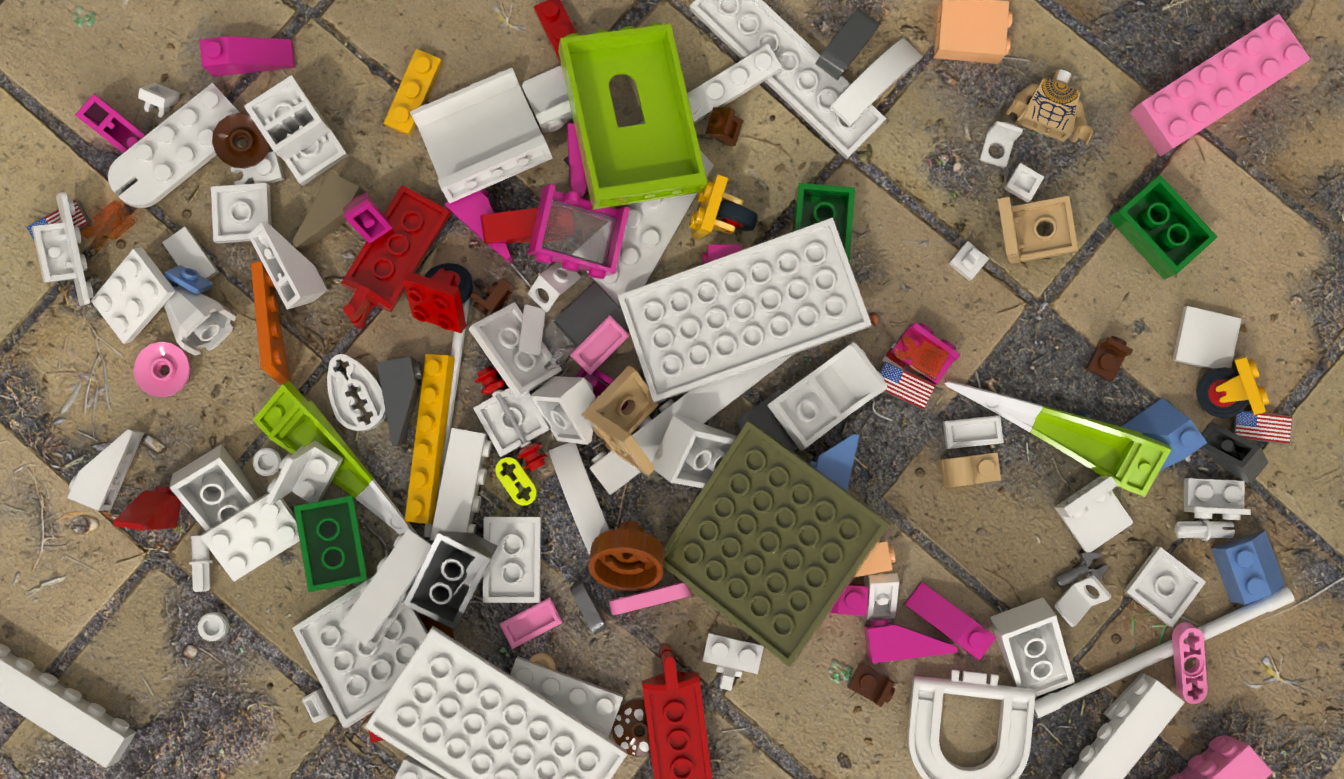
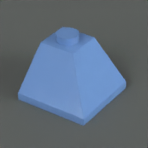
M1160 398L1121 426L1142 432L1147 437L1170 445L1172 450L1161 470L1185 459L1207 443L1191 419L1164 398Z

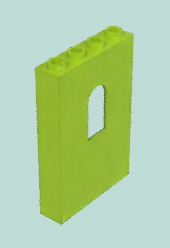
M652 23L647 27L641 28L627 26L618 31L598 30L588 35L573 33L560 38L558 52L592 209L703 192L707 185V178L671 24ZM624 74L634 80L645 124L618 128L609 89V82L614 76Z

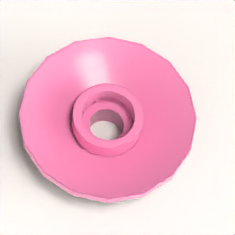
M157 342L141 350L135 359L133 372L135 381L142 391L151 396L164 398L175 395L184 388L189 380L191 367L189 358L181 348L173 343ZM165 366L170 368V372L167 375H164L162 372Z

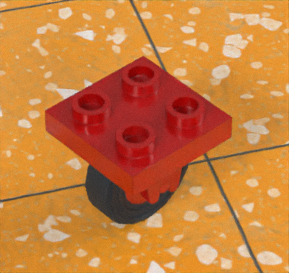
M446 263L431 268L425 276L408 272L403 281L412 317L421 322L440 326L445 330L462 333L466 327L462 304L470 298L469 296L473 292V281L469 271L459 264Z

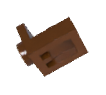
M502 278L499 283L494 282L488 289L486 301L473 292L469 297L475 301L472 306L481 313L487 315L488 312H491L493 314L502 308L514 291V287Z
M1115 336L1101 339L1092 353L1085 370L1108 382H1112L1125 357L1130 356L1133 349L1126 346V341Z
M861 661L847 685L849 689L871 700L879 707H882L884 702L888 703L895 692L893 687L895 682L891 678Z

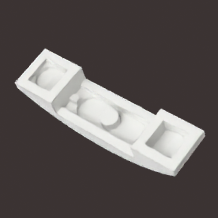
M902 38L870 65L836 99L830 108L850 127L869 109L872 103L902 75L904 76L923 56L908 41Z
M566 443L549 450V454L575 523L590 555L594 539L601 533L609 531L610 528L588 477L577 444Z

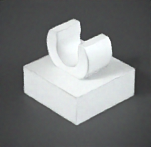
M152 83L139 89L138 99L146 101L144 105L146 112H151L155 109V106H158V117L162 118L169 114V106L179 102L180 93L158 83Z
M1020 163L1014 170L1004 190L1028 203L1043 181L1044 176Z
M967 241L948 264L967 280L971 281L989 258Z

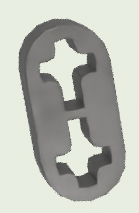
M580 581L571 586L570 591L593 634L596 635L607 629L606 622L585 583Z

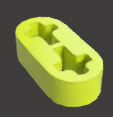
M512 457L501 459L495 467L496 475L511 498L519 505L532 504L538 496V490L532 479L523 469L521 463ZM504 463L516 466L513 470L517 477L515 481L510 475L504 476L502 474V471L505 469ZM518 482L524 488H531L529 500L518 498L520 489L516 485Z

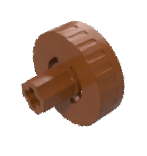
M628 520L627 522L620 523L618 529L601 533L594 539L590 551L589 572L596 581L615 590H645L653 587L661 580L665 551L659 540L643 532V527L638 522Z

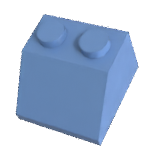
M1266 530L1211 548L1230 602L1246 605L1272 596L1285 585Z

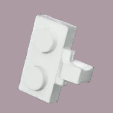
M708 632L702 661L717 665L716 672L722 673L720 688L731 691L734 676L741 677L742 671L758 674L764 646Z

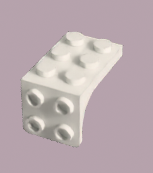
M851 343L767 406L800 451H802L862 405L885 391L887 384L883 376L868 360L866 353L856 343Z

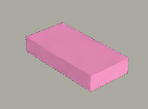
M609 315L570 356L591 375L630 335Z
M549 597L501 622L500 626L511 648L514 649L563 623V620L552 598Z

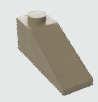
M329 172L291 245L303 253L347 221L343 216V207L349 204L355 197L364 194L365 191L358 185Z

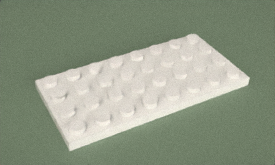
M833 217L618 295L654 403L872 326Z
M432 626L365 726L366 729L446 779H611L627 756V750L434 626Z

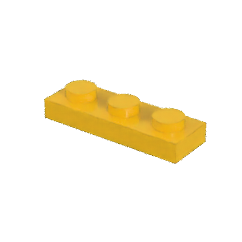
M418 49L415 50L385 118L384 125L408 136L412 135L416 123L410 111L426 103L443 64L441 58Z

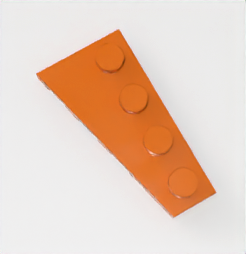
M262 261L251 263L260 366L279 385L290 381L278 313L279 305L275 296L274 284Z

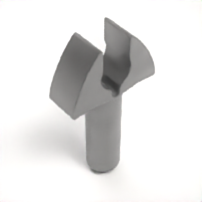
M1095 552L1078 553L1081 558L1080 565L1055 577V583L1057 586L1063 587L1084 575H1094L1099 580L1104 575L1108 564L1103 563L1095 569L1088 567L1093 559L1099 558L1103 554Z

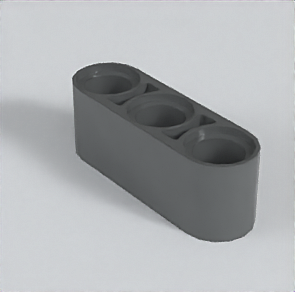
M857 8L823 51L815 65L838 81L875 33L880 23L860 8Z

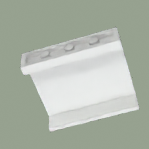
M513 68L498 72L489 78L475 82L468 87L447 94L438 100L410 111L438 175L440 188L449 204L553 159Z

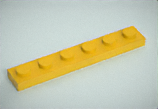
M425 354L405 513L406 522L433 524L455 361L453 356Z

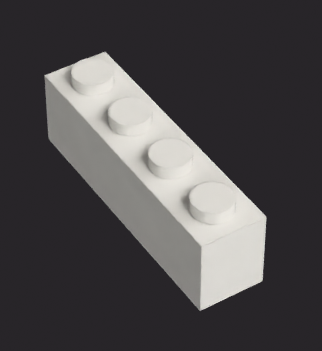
M451 428L430 537L431 541L435 540L439 531L475 534L476 524H472L474 513L479 512L481 505V496L477 495L479 485H484L487 469L483 468L484 458L490 456L492 441L488 440V434Z
M409 529L405 533H401L394 542L392 552L378 564L375 576L361 588L358 600L354 605L346 609L342 616L343 621L339 626L365 646L376 648L405 607L403 603L432 544Z

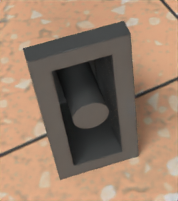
M1213 422L1202 434L1207 443L1200 449L1224 470L1249 484H1252L1268 464L1261 446Z

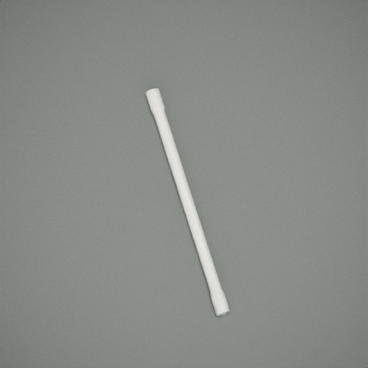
M1284 586L1272 596L1252 602L1198 627V629L1202 631L1205 641L1266 612H1272L1294 602V596L1290 589ZM1169 640L1065 689L1035 700L1034 715L1039 719L1060 709L1063 705L1173 656V641Z

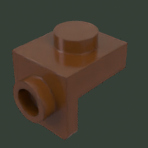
M713 107L705 134L727 146H736L743 120L734 115L735 110L732 108Z

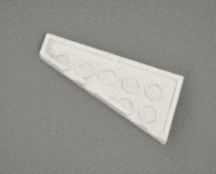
M701 152L707 178L713 169V164ZM698 193L632 203L625 206L630 208L616 273L605 276V279L592 277L621 310L618 295L646 285ZM608 221L572 255L602 264L611 222Z

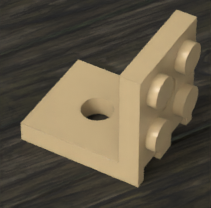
M1070 196L1012 206L1010 197L998 199L1006 254L1010 264L1078 252ZM1042 222H1049L1053 225L1054 230L1051 235L1044 237L1037 233L1038 225Z
M628 366L581 415L593 425L592 429L596 435L606 442L604 444L606 448L646 476H649L655 470V466L631 434L659 405V402H653L650 390L636 369ZM627 401L628 405L625 409L621 410L622 405Z

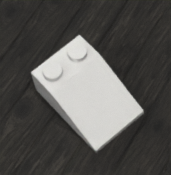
M673 415L652 464L655 466V471L670 483L704 488L737 436L692 419Z
M222 444L173 473L170 483L172 492L205 531L258 499L242 470Z
M1043 597L990 617L995 636L997 637L996 640L1015 687L1035 689V697L1075 683L1056 614Z

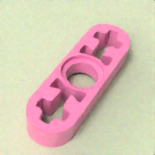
M678 582L609 600L612 615H617L685 598L692 594L690 587L683 582Z
M1184 622L1177 625L1172 633L1176 690L1188 703L1198 704L1205 699L1208 692L1204 635L1193 624ZM1195 657V665L1190 669H1184L1185 661Z

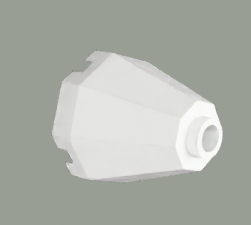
M182 286L173 287L176 292L164 304L176 342L183 350L194 356L201 354L199 349L206 348L208 351L215 349L232 333L233 326L230 324V321L235 322L236 316L227 307L201 293L195 294Z

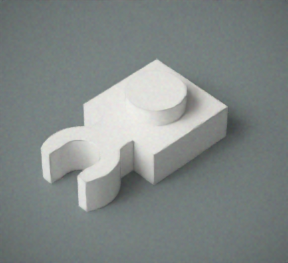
M274 151L267 153L265 159L256 166L246 169L230 168L234 174L243 172V178L235 181V185L250 184L253 180L255 184H272L285 180L279 156Z

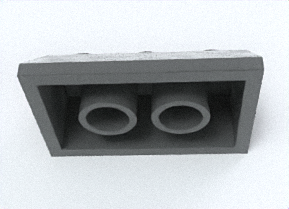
M439 531L403 605L455 630L498 546L473 533Z

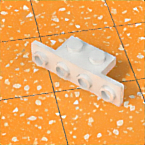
M60 192L56 196L61 223L33 226L32 232L43 282L49 283L74 279L79 305L85 306L90 304V298H93L91 283L85 281L83 272L87 271L85 255L80 254L77 243H81V234L78 226L74 227L72 216L75 215L73 200L67 198L66 192Z

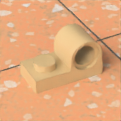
M997 452L940 460L943 487H958L1001 480Z

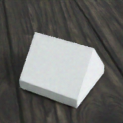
M323 687L302 698L314 723L336 713Z

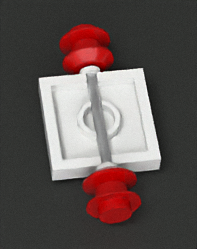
M489 366L477 373L479 378L475 380V383L483 384L484 388L481 394H492L493 397L473 409L499 456L503 457L521 447L523 449L520 450L517 458H524L527 464L523 469L530 468L531 472L546 464L544 459L548 455H541L539 449L542 444L532 443L531 440L549 431L550 428L530 397V392L516 398L510 388L502 391L501 388H503L505 381L499 379L497 376L498 371Z

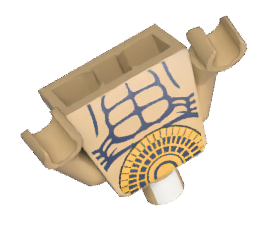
M1056 70L1053 80L1043 78L1038 84L1033 83L1016 94L1013 103L1006 111L1007 115L1011 112L1017 114L1018 117L1015 124L1063 142L1074 132L1071 139L1072 142H1077L1078 138H1082L1085 141V145H1088L1093 135V129L1087 125L1083 103L1079 100L1080 92L1068 87L1072 74L1065 70Z

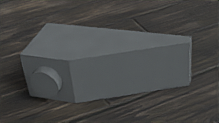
M411 356L377 362L392 446L396 447L404 446L421 386L419 379L423 378L421 363L416 362V359Z

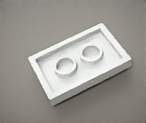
M139 247L133 248L91 299V302L122 343L126 344L132 342L176 291L145 250Z
M514 302L472 324L469 331L515 397L519 398L558 375L562 369L543 342L541 343L539 356L518 350L523 313Z
M268 492L201 534L200 538L233 581L238 580L299 542L296 517L283 498L270 506L266 503L270 494Z
M484 517V539L498 547L483 574V603L541 602L542 517Z

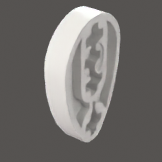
M345 354L335 355L329 362L327 374L328 395L335 417L344 427L351 430L368 431L376 428L386 417L381 383L359 361ZM341 360L349 363V366L346 367L347 375L337 371V368L340 367L339 361ZM352 385L357 388L361 387V391L358 392L359 398L367 400L368 403L364 405L366 412H373L370 424L360 420L364 416L363 411L355 409L354 406L358 404V401L355 397L348 394L352 391Z

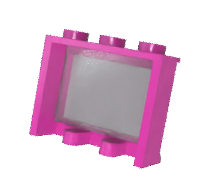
M553 184L543 187L527 254L535 256V261L552 264V261L561 263L562 268L565 270L578 272L579 269L589 271L588 276L598 279H605V276L615 274L630 208L613 209L607 207L593 210L591 201L581 199L580 194L577 192L569 191L564 194L555 191L556 185Z

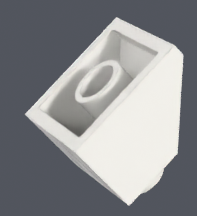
M554 376L530 395L557 441L586 445L592 441L593 425L584 419L581 414L596 400V397L593 394L592 385L585 378Z

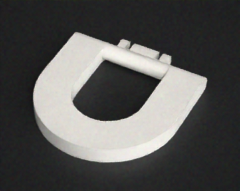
M951 669L950 679L913 675L907 742L912 761L923 779H1018L1030 754L1035 689L998 685V674H990L989 683H986V673L963 670L962 680H959V670ZM944 693L1001 700L996 749L992 756L983 764L975 767H961L947 760L942 754L939 745Z

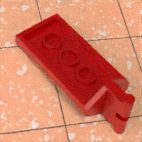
M401 185L384 212L392 229L370 244L366 241L341 281L345 288L354 293L349 303L344 306L343 311L357 329L365 326V321L375 306L389 312L393 311L405 291L403 278L408 272L416 273L451 216L450 210Z
M664 643L660 646L663 673L642 680L654 779H712L699 673L676 672L671 646Z

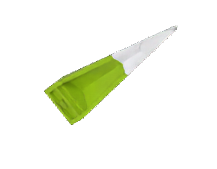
M944 380L947 387L1032 433L1097 474L1111 476L1118 487L1143 497L1146 496L1172 450L1170 445L1147 437L1142 432L958 382Z
M290 381L283 383L253 419L271 441L292 454L296 453L301 446L305 447L313 441H317L344 458L332 482L351 496L353 495L356 500L382 519L399 535L405 533L407 529L417 533L410 523L405 521L402 513L313 401L308 402Z

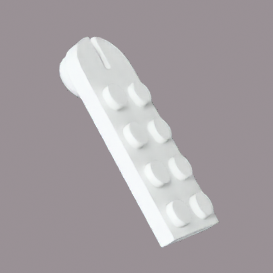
M211 83L112 163L108 172V181L111 189L129 206L135 208L153 206L217 155L212 144L215 127L226 116L240 112Z

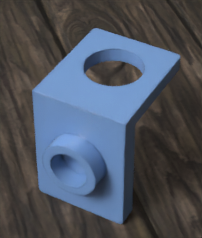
M182 265L167 270L164 273L169 283L173 281L172 287L180 285L195 294L211 289L213 285L212 282L201 277L196 270L185 268Z

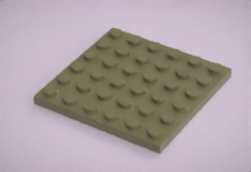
M747 421L664 547V568L787 666L791 667L892 523L752 421Z

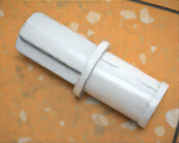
M1201 519L1200 521L1176 522L1174 533L1178 538H1200L1202 541H1208L1210 538L1232 539L1235 530H1226L1227 527H1234L1232 521Z
M201 535L190 536L192 561L189 562V565H192L193 591L195 592L209 591L211 588L210 563H213V560H210L209 548L200 538Z

